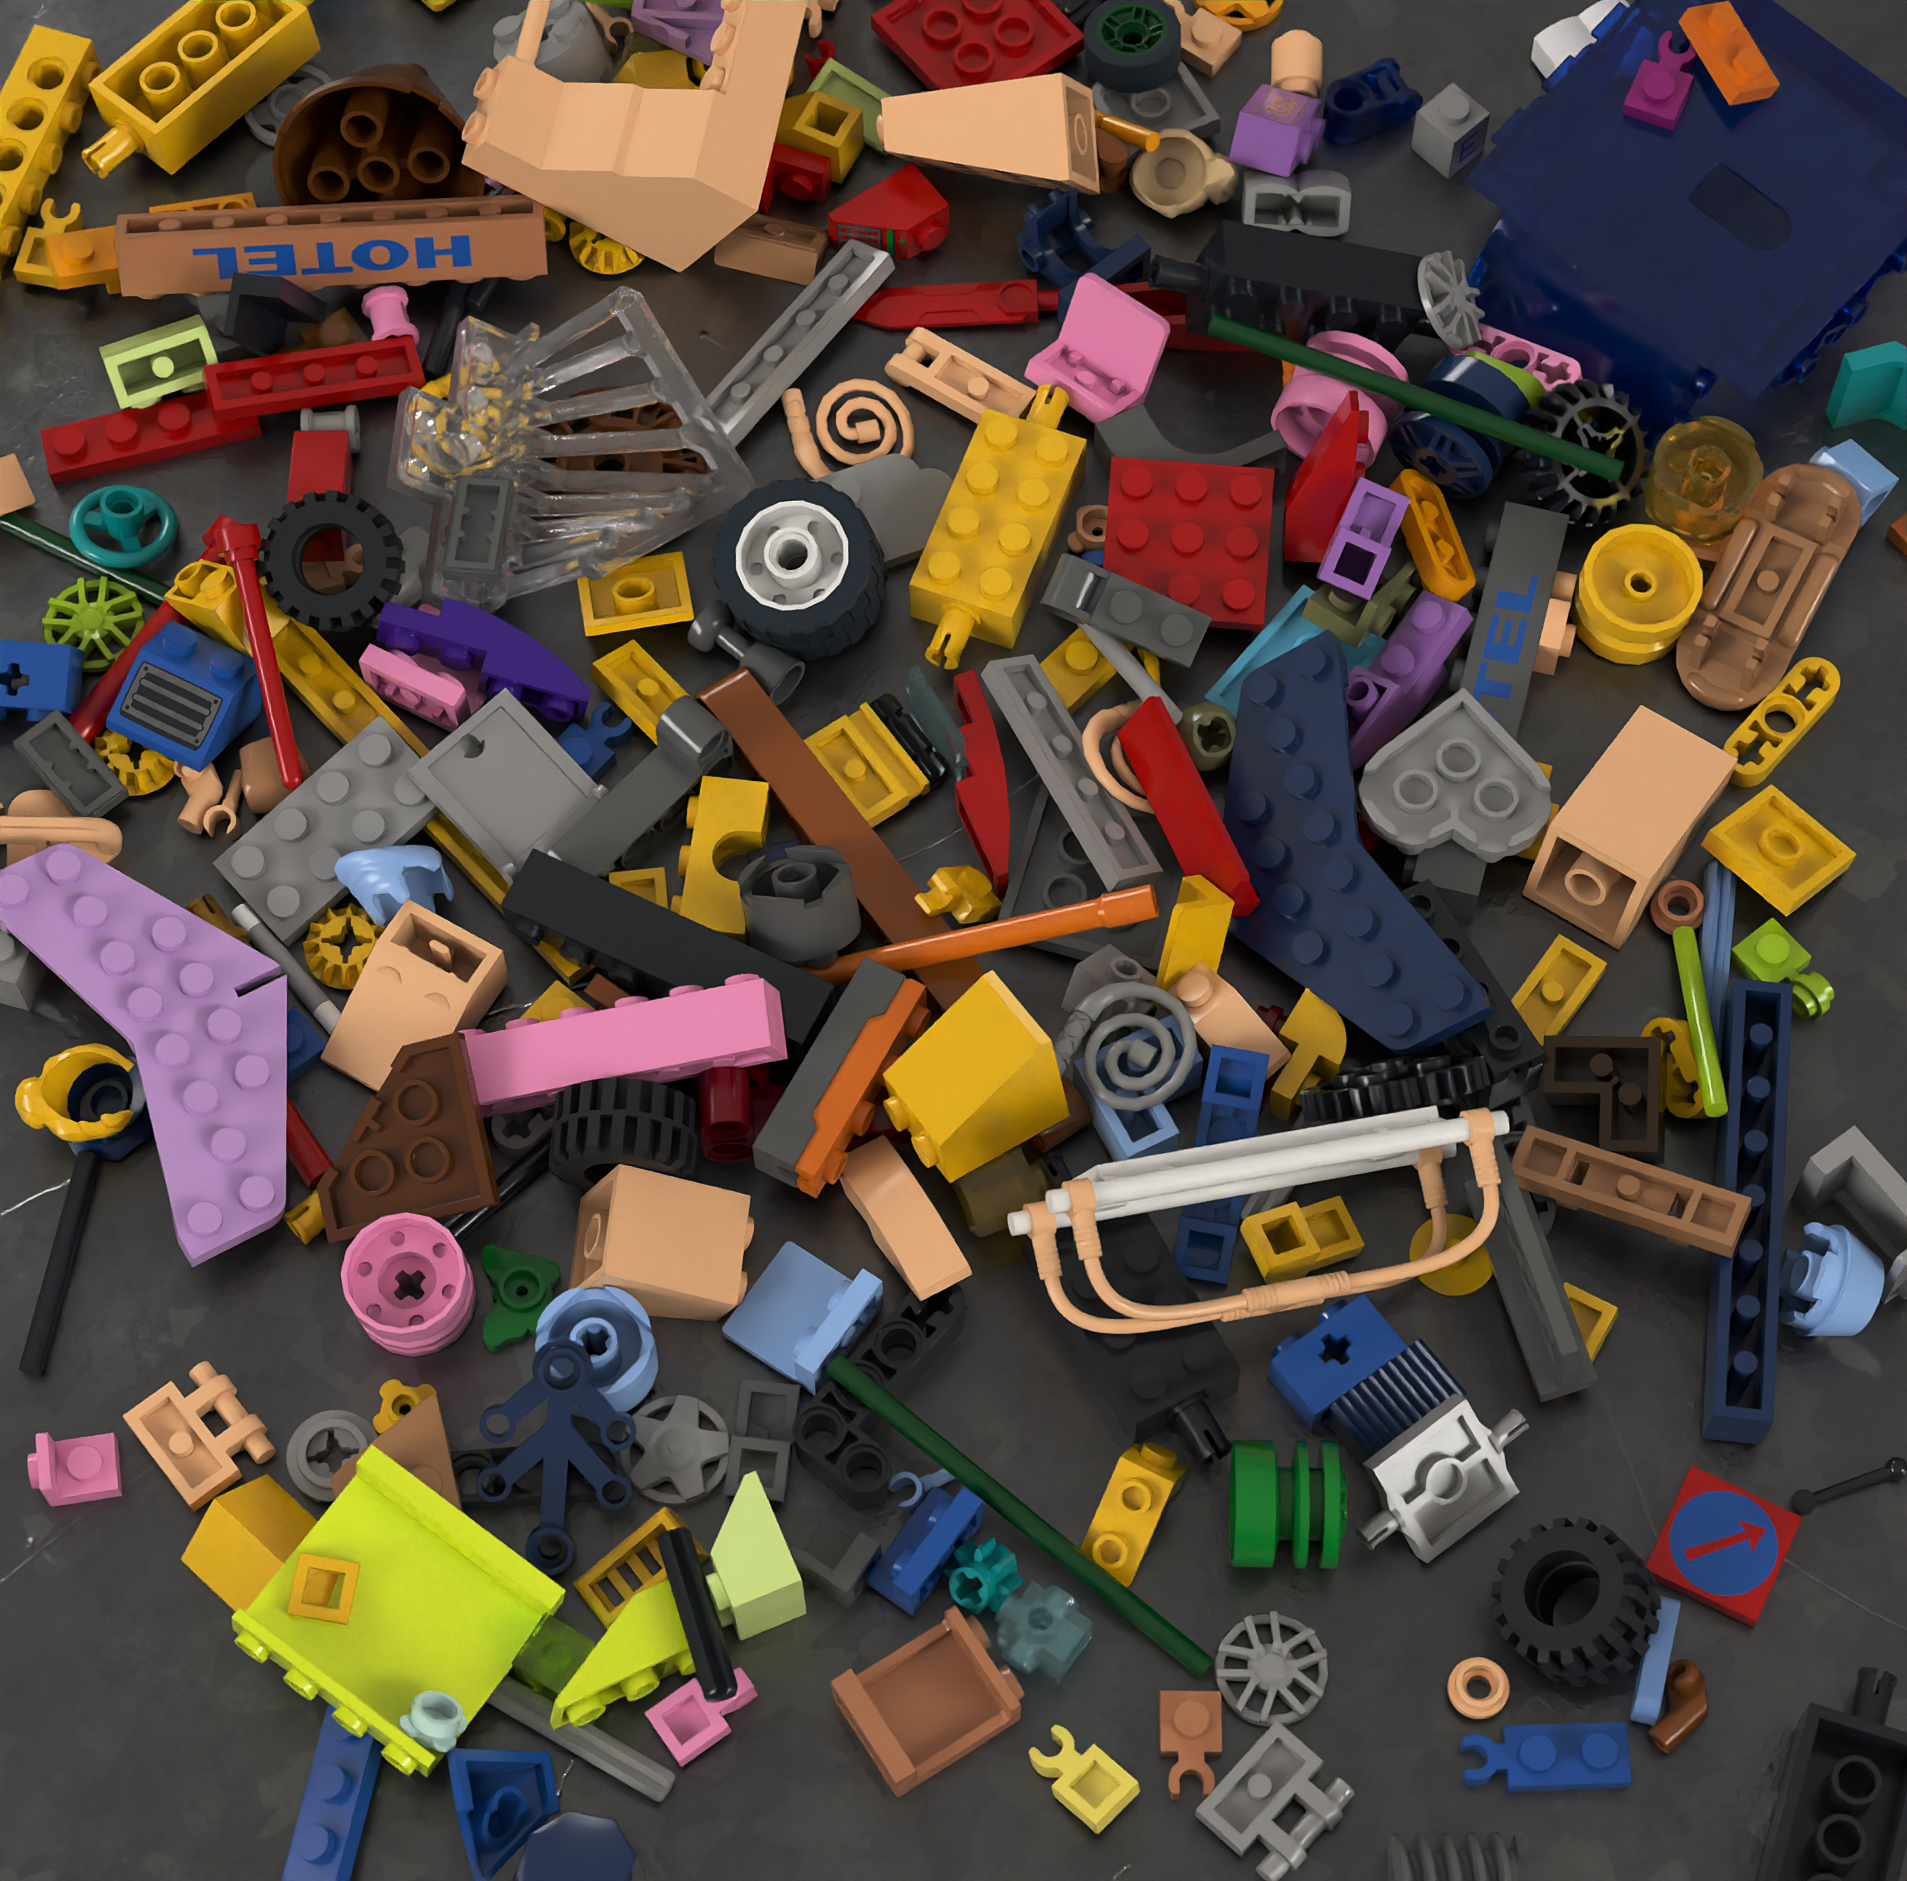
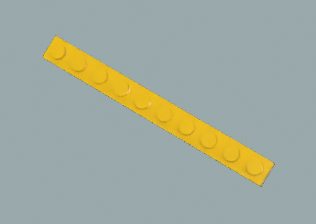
M265 576L259 579L263 586L267 584ZM287 615L291 620L272 638L281 679L344 746L381 715L420 759L430 751L314 628L299 623ZM441 811L422 829L504 915L500 905L512 885L502 878L490 862ZM541 941L539 946L532 945L570 987L596 967L593 964H590L588 969L578 967L564 959L559 954L558 948Z

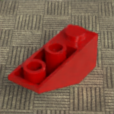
M1349 390L1285 489L1282 531L1283 561L1321 563L1358 478L1362 477L1365 479V462L1356 461L1357 443L1367 444L1369 410H1359L1358 391Z

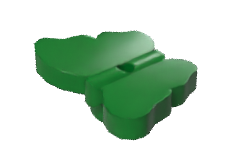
M495 1244L486 1245L481 1252L482 1269L486 1277L494 1285L492 1288L494 1305L487 1314L483 1325V1343L489 1351L496 1352L508 1344L523 1341L527 1334L536 1336L538 1320L545 1308L554 1300L552 1298V1288L559 1282L560 1268L555 1261L535 1254L525 1257L521 1251L506 1250ZM521 1291L527 1293L524 1297H520L517 1294Z

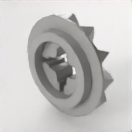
M345 1410L320 1412L305 1420L296 1429L289 1441L286 1453L289 1475L297 1489H300L316 1502L321 1500L335 1501L330 1476L334 1473L331 1472L327 1463H318L319 1459L329 1456V1447L332 1446L331 1437H335L337 1445L340 1446L343 1453L353 1454L351 1458L342 1461L341 1467L378 1438L372 1425L358 1414Z

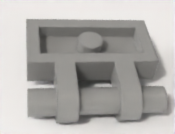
M1276 1720L1195 1810V1816L1240 1857L1258 1839L1268 1848L1270 1853L1256 1867V1871L1265 1881H1278L1288 1869L1293 1872L1296 1871L1307 1858L1305 1850L1324 1829L1332 1830L1344 1817L1341 1809L1355 1795V1792L1345 1781L1338 1777L1324 1792L1311 1783L1310 1779L1322 1767L1323 1760ZM1294 1798L1305 1808L1306 1812L1285 1833L1273 1821Z

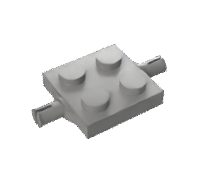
M1454 1393L1366 1460L1362 1465L1379 1492L1383 1510L1355 1530L1356 1534L1360 1536L1361 1542L1369 1550H1373L1381 1541L1394 1531L1399 1530L1405 1536L1416 1557L1429 1563L1519 1493V1490L1506 1469L1503 1447L1529 1429L1528 1423L1524 1422L1526 1419L1523 1415L1513 1408L1490 1428H1487L1479 1422L1467 1399Z

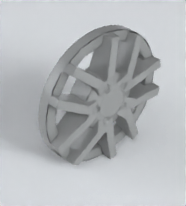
M1447 250L1443 253L1434 252L1423 257L1418 268V287L1423 307L1431 325L1440 338L1450 347L1461 350L1472 346L1475 342L1482 339L1479 331V319L1485 317V311L1476 306L1474 297L1481 295L1479 289L1469 286L1465 277L1464 262L1461 259L1453 261L1451 251Z
M1277 1611L1247 1616L1244 1620L1233 1626L1222 1639L1214 1664L1216 1685L1218 1691H1221V1697L1226 1705L1242 1719L1265 1727H1271L1276 1720L1283 1726L1303 1719L1313 1711L1325 1692L1329 1673L1327 1651L1316 1636L1315 1631L1295 1618L1277 1614ZM1270 1624L1272 1643L1262 1645L1255 1627ZM1279 1625L1292 1629L1298 1634L1282 1643ZM1245 1631L1247 1632L1251 1649L1231 1645L1240 1634ZM1307 1641L1314 1653L1295 1660L1291 1651ZM1226 1656L1247 1661V1669H1225L1224 1661ZM1318 1663L1319 1677L1317 1684H1315L1300 1671ZM1226 1681L1249 1683L1240 1699L1237 1700ZM1292 1683H1296L1311 1694L1303 1705L1288 1690ZM1254 1690L1267 1695L1261 1713L1245 1707ZM1276 1695L1293 1710L1287 1714L1269 1715Z

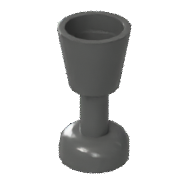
M717 599L709 603L691 625L687 636L688 642L702 652L712 651L721 646L740 661L739 667H744L749 671L775 705L782 703L798 686L805 671V663L767 643L759 641L752 644L733 629L735 619L723 600Z

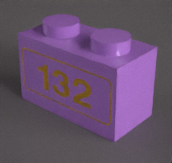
M1262 84L1240 111L1228 161L1288 178L1299 163H1307L1311 150H1317L1325 126V120L1317 118L1322 101Z

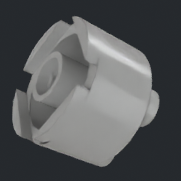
M551 0L534 64L535 67L562 82L601 83L599 78L607 68L608 72L611 73L613 60L587 9L576 0ZM527 9L517 16H508L501 19L494 26L493 34L496 41L493 52L498 63L508 54L515 56Z

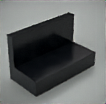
M234 272L223 336L262 357L279 355L282 353L287 321L325 325L328 304L282 276Z

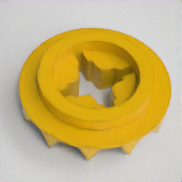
M577 221L570 222L569 244L571 252L583 267L601 274L622 273L634 268L646 257L609 237L601 240V233Z
M107 728L101 737H95L94 751L125 785L130 796L154 792L166 785L176 774L174 771L175 760L142 745L143 749L147 750L141 753L139 769H136L129 756L125 754L130 752L133 740Z
M350 902L347 908L338 910L328 907L325 916L316 923L310 922L309 934L306 941L303 942L305 960L309 970L320 982L329 987L343 990L354 989L375 943L386 928L376 925L365 909L358 908L352 902ZM352 929L356 941L363 945L353 947L351 955H348V963H345L340 948L335 946L334 943H342L345 939V934H348V930Z

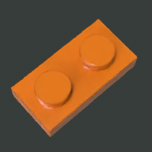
M1729 0L1690 7L1678 21L1729 106L1768 99L1781 85Z

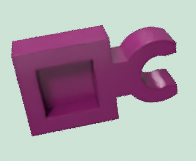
M1667 30L1660 37L1658 44L1659 64L1646 59L1643 60L1623 104V114L1674 131L1694 86V75L1685 72H1688L1697 64L1699 55L1691 43L1685 53H1673L1670 50L1673 44V32Z

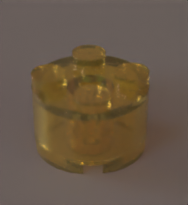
M1717 416L1699 417L1698 421L1685 424L1680 422L1672 426L1662 436L1656 447L1645 481V509L1648 516L1656 521L1660 527L1676 534L1682 540L1702 543L1707 546L1721 543L1725 537L1733 533L1738 522L1747 515L1762 483L1764 474L1763 462L1760 461V457L1755 449L1756 443L1751 435L1735 422Z

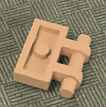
M208 1361L197 1364L190 1371L189 1376L198 1389L186 1398H184L174 1383L170 1381L123 1415L127 1425L193 1512L242 1477L240 1470L231 1459L237 1452L246 1450L256 1464L268 1461L276 1452L274 1446L265 1436L267 1427L256 1414H248L235 1397L237 1388L225 1374L218 1375ZM215 1410L229 1427L216 1438L200 1419L209 1411Z

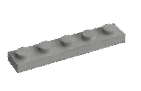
M851 238L689 416L688 419L693 429L702 436L734 449L782 396L783 391L790 387L895 270L890 254Z
M1034 654L989 661L981 673L982 679L1109 893L1147 884L1154 885L1162 874L1163 869L1124 804L1113 797L1096 779L1084 757L1082 734Z

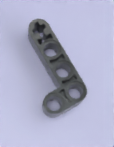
M684 695L675 700L664 711L656 726L658 746L560 837L547 854L609 882L610 872L629 871L687 816L690 795L699 796L702 776L725 778L734 763L732 736L729 728L690 696Z

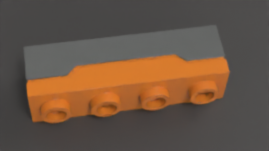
M864 957L753 1144L755 1168L795 1188L799 1187L801 1191L815 1198L818 1197L826 1182L834 1184L838 1180L847 1163L848 1153L845 1152V1149L853 1135L862 1136L872 1122L876 1111V1105L873 1104V1101L881 1087H886L883 1073L901 1057L900 1055L910 1039L916 1042L923 1035L929 1023L931 1010L927 1009L925 985L911 978L907 979L905 975Z

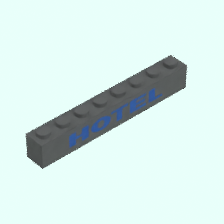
M1506 501L1501 521L1490 519L1483 551L1493 553L1490 567L1482 565L1478 567L1476 584L1473 587L1471 597L1481 599L1478 613L1469 611L1473 621L1460 640V643L1470 645L1467 660L1455 659L1448 690L1458 692L1464 687L1516 741L1570 515ZM1450 839L1433 848H1425L1418 854L1407 855L1401 882L1411 884L1412 887L1430 879L1454 916L1473 920L1487 862L1482 861L1475 853L1468 851L1456 841Z

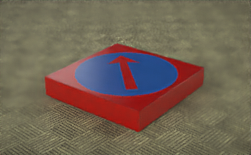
M1691 1465L1646 1567L1652 1572L1656 1582L1754 1627L1802 1517Z

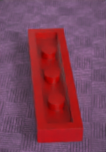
M413 335L203 366L202 375L214 422L417 392L425 383Z
M206 391L158 402L143 409L132 408L40 430L48 471L53 485L262 436L258 416L214 422Z

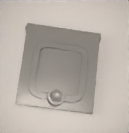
M507 688L503 689L406 772L412 781L510 885L513 884L533 848L547 854L556 841L609 792L604 785H597Z

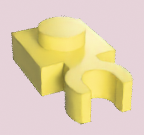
M1054 1725L1050 1729L1052 1739L1057 1745L1062 1747L1061 1752L1056 1756L1047 1757L1041 1754L1038 1749L1032 1747L1028 1751L1031 1764L1042 1776L1049 1778L1059 1777L1051 1786L1053 1796L1098 1835L1140 1793L1139 1783L1095 1744L1081 1756L1076 1751L1070 1732L1062 1726Z

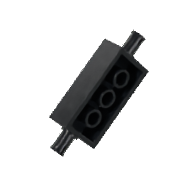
M1223 220L1195 262L1156 254L1149 267L1148 285L1150 289L1185 293L1186 332L1207 335L1215 340H1225L1208 333L1211 319L1215 313L1306 345L1308 340L1319 332L1334 330L1360 335L1376 342L1391 354L1395 352L1409 334L1441 339L1427 317L1419 293L1418 268L1423 259L1422 256Z
M1060 1152L1047 1154L1050 1162L1048 1165L1045 1164L1041 1157L1028 1169L1030 1176L1034 1178L1045 1198L1047 1191L1060 1189L1063 1182L1074 1179L1066 1167ZM1147 1212L1096 1221L1098 1238L1100 1239L1103 1253L1099 1257V1261L1108 1283L1120 1296L1138 1304L1153 1306L1200 1302ZM1072 1226L1056 1228V1247L1063 1273L1059 1280L1068 1300L1080 1311L1095 1317L1133 1319L1108 1306L1093 1288L1084 1260H1079L1078 1258L1079 1254L1077 1253ZM1027 1234L1021 1235L1022 1254L1131 1442L1139 1444L1178 1424L1197 1456V1461L1201 1467L1213 1464V1455H1216L1218 1461L1231 1452L1232 1444L1227 1440L1209 1407L1237 1393L1241 1369L1213 1322L1205 1321L1164 1330L1131 1334L1100 1333L1081 1328L1067 1320L1054 1306L1048 1294L1045 1281L1039 1278L1032 1239Z
M1861 1667L1857 1672L1858 1679L1849 1714L1811 1702L1798 1720L1757 1881H1899L1907 1848V1732L1885 1726L1893 1690L1897 1685V1678L1893 1674L1884 1671L1882 1679H1878L1875 1693H1873L1878 1669Z

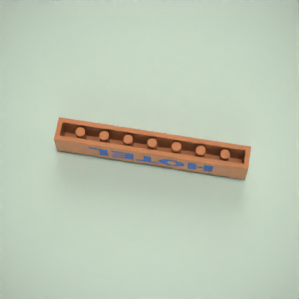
M524 194L120 214L117 216L114 236L122 296H138L147 300L158 299L166 294L191 293L194 296L207 297L215 295L219 291H231L234 272L282 276L305 291H316L325 286L350 285L354 288L365 289L373 287L378 283L402 282L410 286H420L433 280L455 279L461 283H474L483 278L491 277L528 280L536 275H548L544 205Z

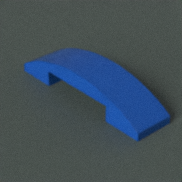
M1212 1044L1194 1148L1255 1137L1269 1054ZM1244 1195L1183 1206L1173 1257L1185 1277L1228 1284Z

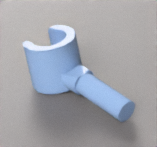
M943 1468L920 1478L911 1472H901L891 1478L889 1490L896 1492L907 1485L916 1486L914 1497L898 1505L901 1511L914 1513L933 1487H939L956 1478Z

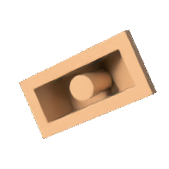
M1202 961L1166 991L1181 1001L1192 1019L1195 1027L1197 1050L1206 1059L1209 1060L1212 1044L1269 1054L1267 1080L1292 1058L1288 1049L1237 990ZM1165 1008L1169 1016L1173 1014L1171 1011Z

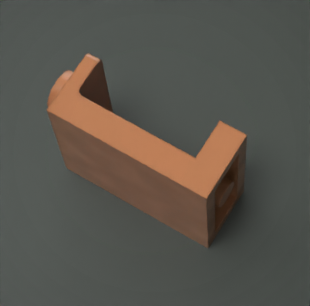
M955 1605L944 1611L945 1619L858 1675H855L853 1670L849 1669L830 1681L833 1699L897 1798L1021 1720V1705L1018 1700L1024 1697V1692L1018 1680L1008 1666L1003 1665L997 1669L985 1649L991 1646V1642L983 1627L974 1615L964 1619Z

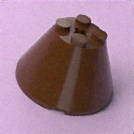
M384 63L374 65L311 91L290 110L279 129L273 152L274 180L284 206L483 196L485 175L461 163L467 143L462 140V132L466 123L437 85L429 78L426 69L415 63L404 65Z

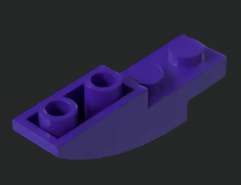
M448 597L444 598L439 616L388 601L384 603L376 641L384 643L388 649L399 650L408 656H414L419 653L439 659L442 665L456 671H469L470 669L481 671L477 692L487 694L490 700L507 688L522 705L540 709V712L550 719L562 722L575 719L583 722L591 691L553 652L525 632L494 615Z

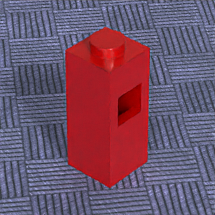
M348 430L294 431L287 503L291 500L296 503L303 499V494L313 491L320 494L326 493V490H337L344 494H351L353 464ZM329 529L319 533L307 545L302 562L345 561L348 532L340 529Z

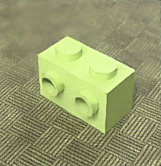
M200 314L98 348L121 409L130 406L131 408L140 409L152 406L162 400V395L182 389L183 393L205 388L202 378L203 366L219 363L206 325Z

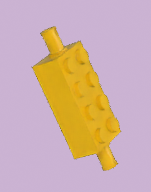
M315 0L188 1L88 84L104 125L111 130L88 149L82 151L81 155L84 162L93 173H98V176L104 179L108 176L109 172L136 151L137 153H143L169 174L173 175L321 50L307 9Z
M1042 384L1038 387L1035 400L1026 420L988 408L984 409L909 583L910 616L938 625L932 642L925 653L926 658L938 667L943 656H946L948 658L944 669H956L969 636L1010 649L1014 646L1086 471L1087 439L1056 430L1062 414L1070 401L1066 391L1057 386L1052 399L1048 398L1051 384Z

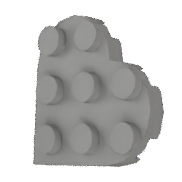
M1464 687L1379 749L1365 765L1357 794V805L1371 831L1387 843L1395 845L1400 852L1407 855H1415L1422 852L1425 848H1433L1447 840L1453 839L1468 851L1475 853L1479 859L1489 863L1500 861L1504 856H1513L1531 847L1545 832L1552 810L1550 782L1540 766Z

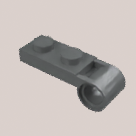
M1065 553L1061 555L1040 601L1041 607L1061 618L1081 625L1087 624L1186 670L1190 668L1212 617L1129 579Z

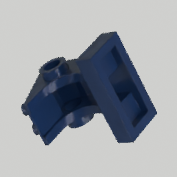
M1057 187L1048 194L1053 203L1045 199L1041 203L1037 202L1028 209L1029 212L1023 217L1027 225L1016 238L1020 245L1018 246V253L1024 264L1033 272L1040 271L1058 289H1062L1058 292V323L1062 326L1078 280L1086 273H1094L1112 285L1139 283L1148 279L1151 264V246L1138 234L1117 249H1107L1098 243L1090 234L1093 231V223L1089 215L1077 205V190L1074 187L1065 194ZM1075 252L1091 268L1086 272L1078 273L1066 266L1062 260Z

